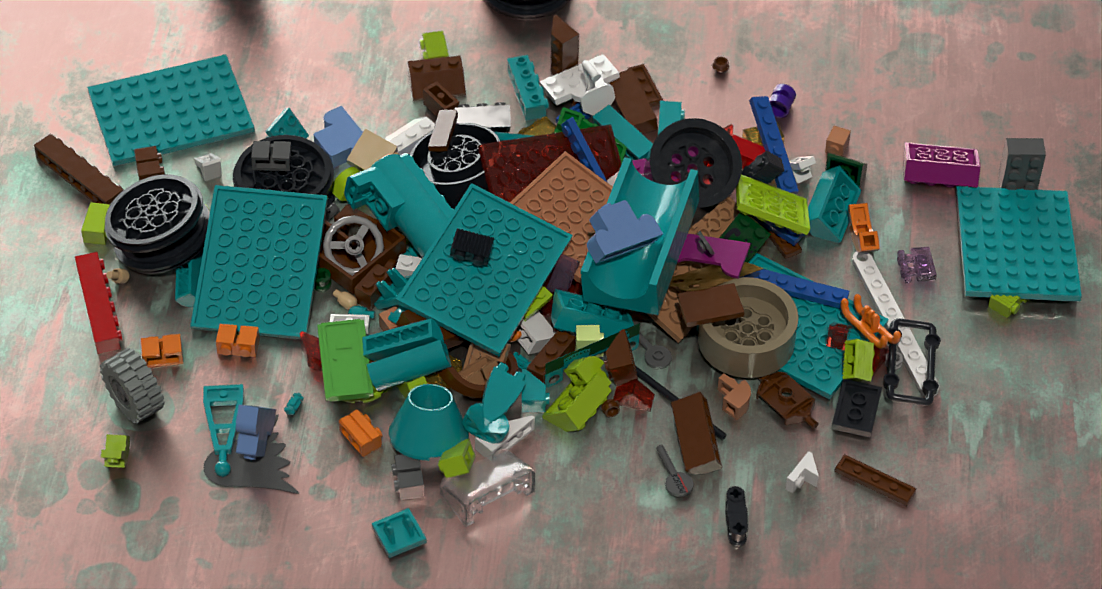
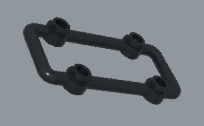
M896 318L892 320L890 328L887 330L892 335L895 331H899L902 337V332L898 329V326L929 330V334L926 335L924 346L928 350L927 379L922 385V392L926 398L894 393V389L899 384V377L895 374L897 344L889 342L888 373L883 378V386L886 389L887 397L891 401L928 406L932 404L934 395L939 387L938 382L934 379L936 349L939 348L941 339L937 335L935 325L932 323Z

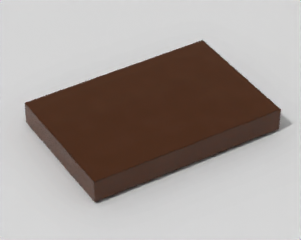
M735 283L677 294L687 327L744 317L745 312Z

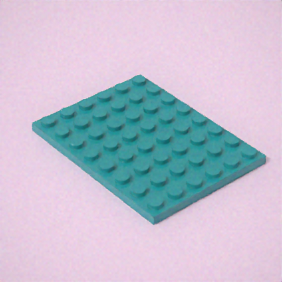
M226 54L87 87L113 167L135 162L134 149L156 146L157 153L163 155L255 132L253 122Z
M471 183L400 292L396 303L426 319L432 318L439 326L500 357L572 240L573 235ZM457 228L494 238L487 266H477L467 260L458 261L450 256Z
M215 185L194 301L191 329L218 332L220 324L237 325L236 333L239 334L241 326H253L259 328V336L306 340L328 196Z
M956 187L965 296L991 297V295H1011L1013 297L1019 296L1020 299L1081 302L1082 294L1068 191Z
M758 253L748 262L765 270L812 281ZM790 296L798 311L795 347L789 361L778 371L787 373L797 383L830 400L843 383L844 346L846 345L844 342L853 339L870 341L844 317L840 308ZM848 299L850 312L861 321L862 317L857 313L854 301ZM878 314L880 316V324L885 328L889 319ZM878 332L873 333L877 338L880 335Z

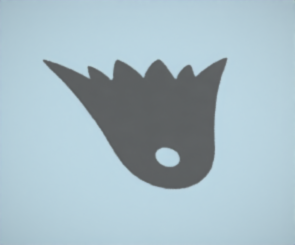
M279 414L275 416L274 426L277 422ZM278 432L272 433L270 436L268 435L264 457H256V460L246 459L244 454H237L238 439L235 440L232 454H227V462L231 466V471L225 477H220L215 473V465L219 462V455H215L214 451L208 455L204 462V473L215 484L230 487L271 488L299 494L293 486L281 479L289 477V475L278 469L290 464V461L276 456L286 446L284 443H271L278 436Z

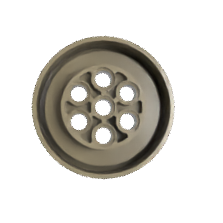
M735 278L716 285L735 283L745 313L744 317L699 325L698 345L705 359L716 369L741 378L763 377L782 368L791 358L795 347L798 311L792 298L779 286L758 278Z

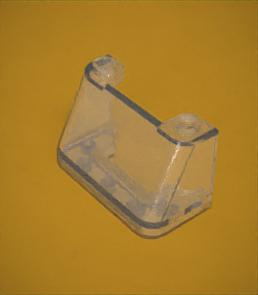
M500 449L493 455L473 464L469 473L443 478L440 485V493L464 526L467 527L474 523L473 516L477 512L479 514L483 513V506L514 490L517 494H520L522 490L526 496L535 492V472L531 466L509 450Z

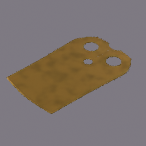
M744 262L739 277L762 270L763 268ZM710 265L673 276L669 286H678V289L694 291L707 289L735 278L726 275L721 270V266ZM678 279L684 280V282L681 283H673L672 281ZM693 284H699V285H700L699 287H696V288H689V287H688L689 285H693Z

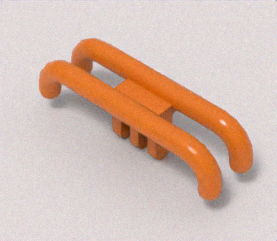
M856 294L854 296V307L862 317L861 321L850 312L848 299L843 298L841 300V310L844 317L871 343H874L875 347L883 349L887 346L888 342L897 344L900 341L901 333L899 331H895L893 335L880 324V316L868 305L862 306L861 295ZM878 332L881 335L880 340L873 333Z

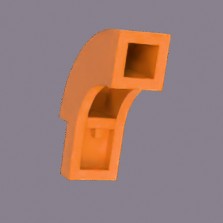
M850 204L848 206L851 224L849 228L856 251H879L878 233L872 230L868 204Z

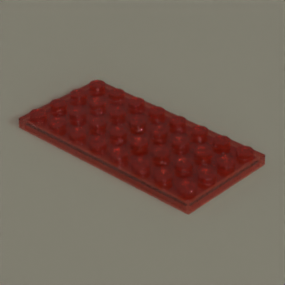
M611 124L580 129L606 180H608L620 170L622 165ZM563 132L486 143L478 146L489 192L509 203L565 151L580 161L577 154L572 151L571 143Z

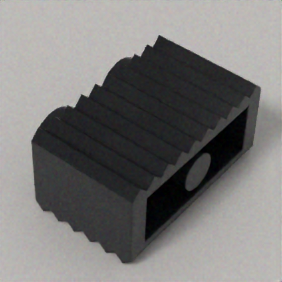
M766 150L762 155H758L749 166H745L741 175L769 184L774 178L776 179L779 174L784 172L782 159Z
M457 228L450 256L458 261L467 260L477 266H487L494 238Z

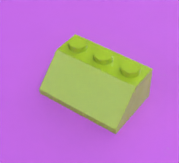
M596 373L587 384L575 386L571 381L545 411L542 418L566 432L580 431L585 427V422L596 414V409L608 399L607 396L612 390L599 373Z

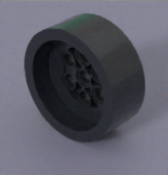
M699 118L683 119L670 124L657 136L646 157L644 177L659 184L675 185L684 182L688 178V168L698 170L699 203L693 218H700L709 214L717 205L725 202L735 190L742 173L741 153L732 136L716 123ZM688 151L695 152L696 156H690ZM672 158H677L680 163L675 164ZM703 161L710 162L711 167L705 166ZM671 176H677L679 181H673ZM703 179H708L711 184H705Z
M456 123L447 151H429L428 145L433 131L422 137L411 151L410 155L414 158L415 163L424 171L429 181L434 183L437 191L445 197L446 202L453 209L456 208L471 183L497 196L507 182L508 173L500 140L491 129L479 124Z

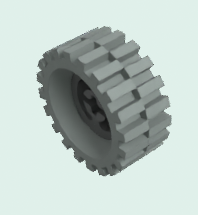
M126 348L100 364L101 378L105 382L106 390L110 392L111 399H114L117 408L121 409L123 415L126 414L129 421L139 423L164 407V396L161 393V387L157 384L156 377L153 376L151 368L147 367L145 360L141 359L140 355L135 353L133 349Z

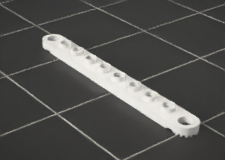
M856 251L853 254L852 263L878 314L889 319L886 326L888 330L892 320L896 318L904 319L871 254L869 252ZM865 257L866 261H859L858 258ZM898 326V329L902 332V337L897 344V350L902 354L903 362L915 385L918 387L919 393L925 396L922 392V385L927 379V361L910 328Z

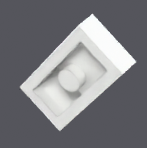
M210 153L194 158L196 166L201 169L204 181L215 179L222 175L221 160L218 156Z
M814 156L796 157L789 161L796 183L812 178L810 166L816 163Z
M807 452L787 477L785 490L793 493L797 487L800 488L803 485L804 481L817 487L819 476L811 452Z

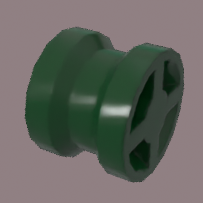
M317 268L314 289L318 292L328 291L332 285L331 273L326 268Z

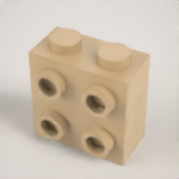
M365 128L346 159L347 164L356 167L359 171L366 170L384 156L399 154L397 153L398 146Z

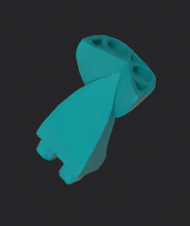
M502 362L497 367L494 366L488 377L482 403L470 406L462 423L469 433L493 444L500 443L507 435L509 422L504 414L516 402L526 384L524 382L526 376L524 373L516 371L513 376L507 373L509 367Z

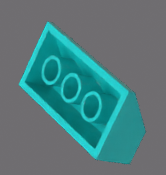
M840 166L822 172L808 206L809 233L814 237L836 243L842 241L850 221L848 206L856 204L861 193V189Z
M558 289L554 291L551 320L554 328L559 331L566 330L576 334V325H600V333H604V338L623 329L634 326L628 309L583 301V295Z

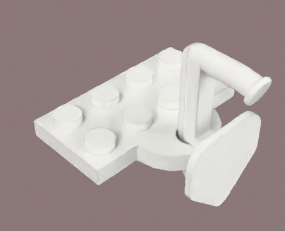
M603 54L589 61L583 60L582 63L573 68L540 81V85L555 105L574 99L581 103L583 112L594 116L606 106H611L615 99L613 87L608 83L620 78L618 70Z

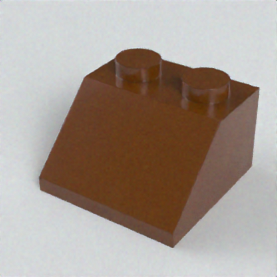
M623 329L607 349V360H604L609 379L614 380L616 386L638 381L631 345L626 331Z

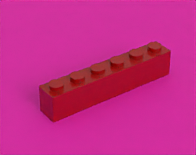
M98 252L75 256L97 355L121 350L119 342L123 341L121 330H116V327H119L117 315L113 316L112 314L116 311L114 302L109 301V298H112L110 286L106 287L105 285L109 284L106 276L107 273H102V270H105L103 258L99 259Z

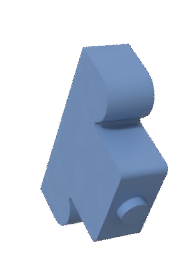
M340 106L325 113L324 129L314 133V143L326 152L331 159L333 168L347 162L346 159L363 131L345 109Z
M626 200L612 205L607 203L589 219L596 233L588 240L587 249L597 264L653 244L663 235V232L651 215L643 214L637 219Z
M239 404L236 419V432H239L237 454H244V458L256 460V457H264L267 437L273 431L276 409Z

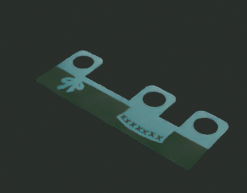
M640 323L625 329L629 343H636L632 351L636 350L639 346ZM619 332L546 363V388L563 380V369L567 368L572 361L595 356L607 351ZM552 376H560L555 383H549V379Z

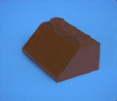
M557 15L553 16L551 32L550 71L553 76L573 68L579 63V33Z
M461 55L408 61V77L413 101H422L423 89L437 81L454 97L466 96Z

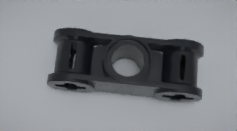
M732 486L727 490L726 526L729 543L740 547L745 545L747 541L748 510L744 490L739 486Z

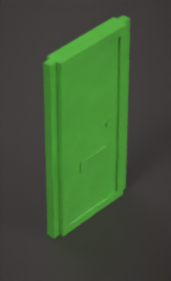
M344 320L317 325L326 401H342L374 396L372 381L367 369V364L370 363L369 358L363 356L362 337L366 336L364 320Z

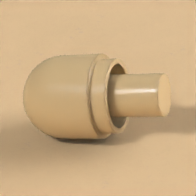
M116 268L108 271L106 274L108 279L118 284H125L130 279V274L126 269Z
M338 289L333 292V296L338 299L339 305L349 310L352 306H357L356 297L349 292H341Z

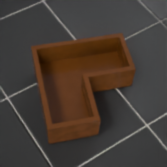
M377 219L373 223L382 234L383 252L371 260L375 255L376 241L374 235L368 229L362 239L364 243L362 254L367 264L352 276L324 255L323 242L325 234L332 225L325 220L317 268L328 269L331 273V279L353 295L355 294L357 284L376 263L385 267L390 259L397 260L400 254L406 253V237L394 228L386 231ZM338 229L333 235L332 241L345 242L349 236ZM352 242L350 247L354 250L357 248V244ZM331 249L332 255L342 266L352 269L360 268L355 256L348 254L345 249Z

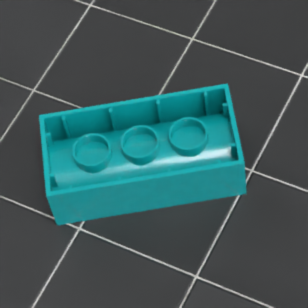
M624 157L607 203L612 205L626 200L637 219L643 214L651 215L656 220L663 235L653 244L597 264L588 251L580 271L583 301L659 315L699 203L698 170L690 169L688 178L682 183L664 185L642 176L634 167L632 159Z

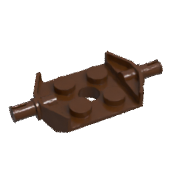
M778 371L771 375L757 377L761 383L757 390L756 399H759L760 396L785 419V425L806 422L812 429L819 425L811 417L816 399L787 373ZM782 393H790L791 396L785 397Z

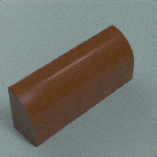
M631 69L619 72L620 78L608 84L614 89L615 101L624 118L642 134L657 130V117Z
M697 392L671 402L685 470L690 474L699 475L722 469L709 405L701 392Z

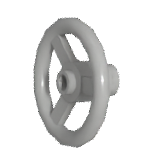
M355 215L342 217L334 222L325 234L323 242L324 255L353 276L367 264L362 254L364 248L362 239L368 229L372 232L376 241L375 255L371 260L383 252L382 234L377 226L367 218ZM357 223L362 225L357 234L347 238L345 242L332 241L335 232L345 224ZM352 242L357 244V248L354 250L350 247ZM331 249H345L348 254L355 256L360 268L352 269L342 266L332 255Z

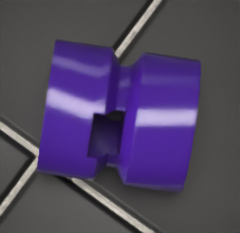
M787 84L776 85L769 98L774 116L778 118L788 115L791 105L796 98L795 90Z

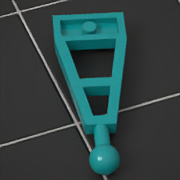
M243 384L203 386L205 414L215 455H219V462L215 465V473L220 477L227 476L231 471V466L227 462V454H232L237 434L236 419L239 404L244 405ZM236 405L232 423L214 424L210 406ZM218 433H229L226 445H219Z

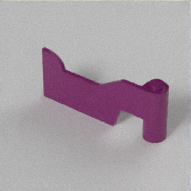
M687 234L678 262L694 261L719 265L726 275L739 279L751 246L750 243L704 236L715 254L711 255L708 250L704 251L698 241L701 239L698 235Z

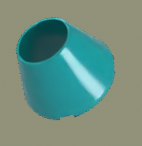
M436 384L419 385L409 392L393 419L388 434L391 445L398 452L410 458L429 461V458L441 457L443 452L451 449L463 440L469 439V432L462 424L463 417L452 393L445 387Z

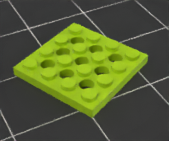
M741 175L736 186V202L739 212L744 215L751 214L764 222H773L780 228H789L794 233L808 235L810 222L807 198Z

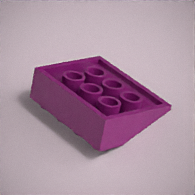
M904 143V181L912 184L918 182H925L927 185L944 184L946 187H954L955 185L978 187L981 165L977 149Z

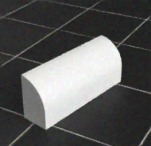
M539 310L526 322L522 319L516 331L519 330L522 333V336L517 341L529 355L540 352L556 333Z

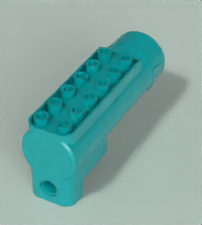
M408 153L384 156L370 168L347 177L344 195L352 209L367 205L386 231L398 226L422 258L454 211L446 202L445 197L437 191L434 183L429 181L424 171L418 167L414 158Z

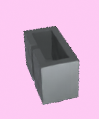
M253 141L252 170L290 171L292 157L291 142L274 141V144H270V141Z
M395 455V464L391 465L393 476H397V480H394L395 492H399L400 500L424 497V483L420 460L405 455Z

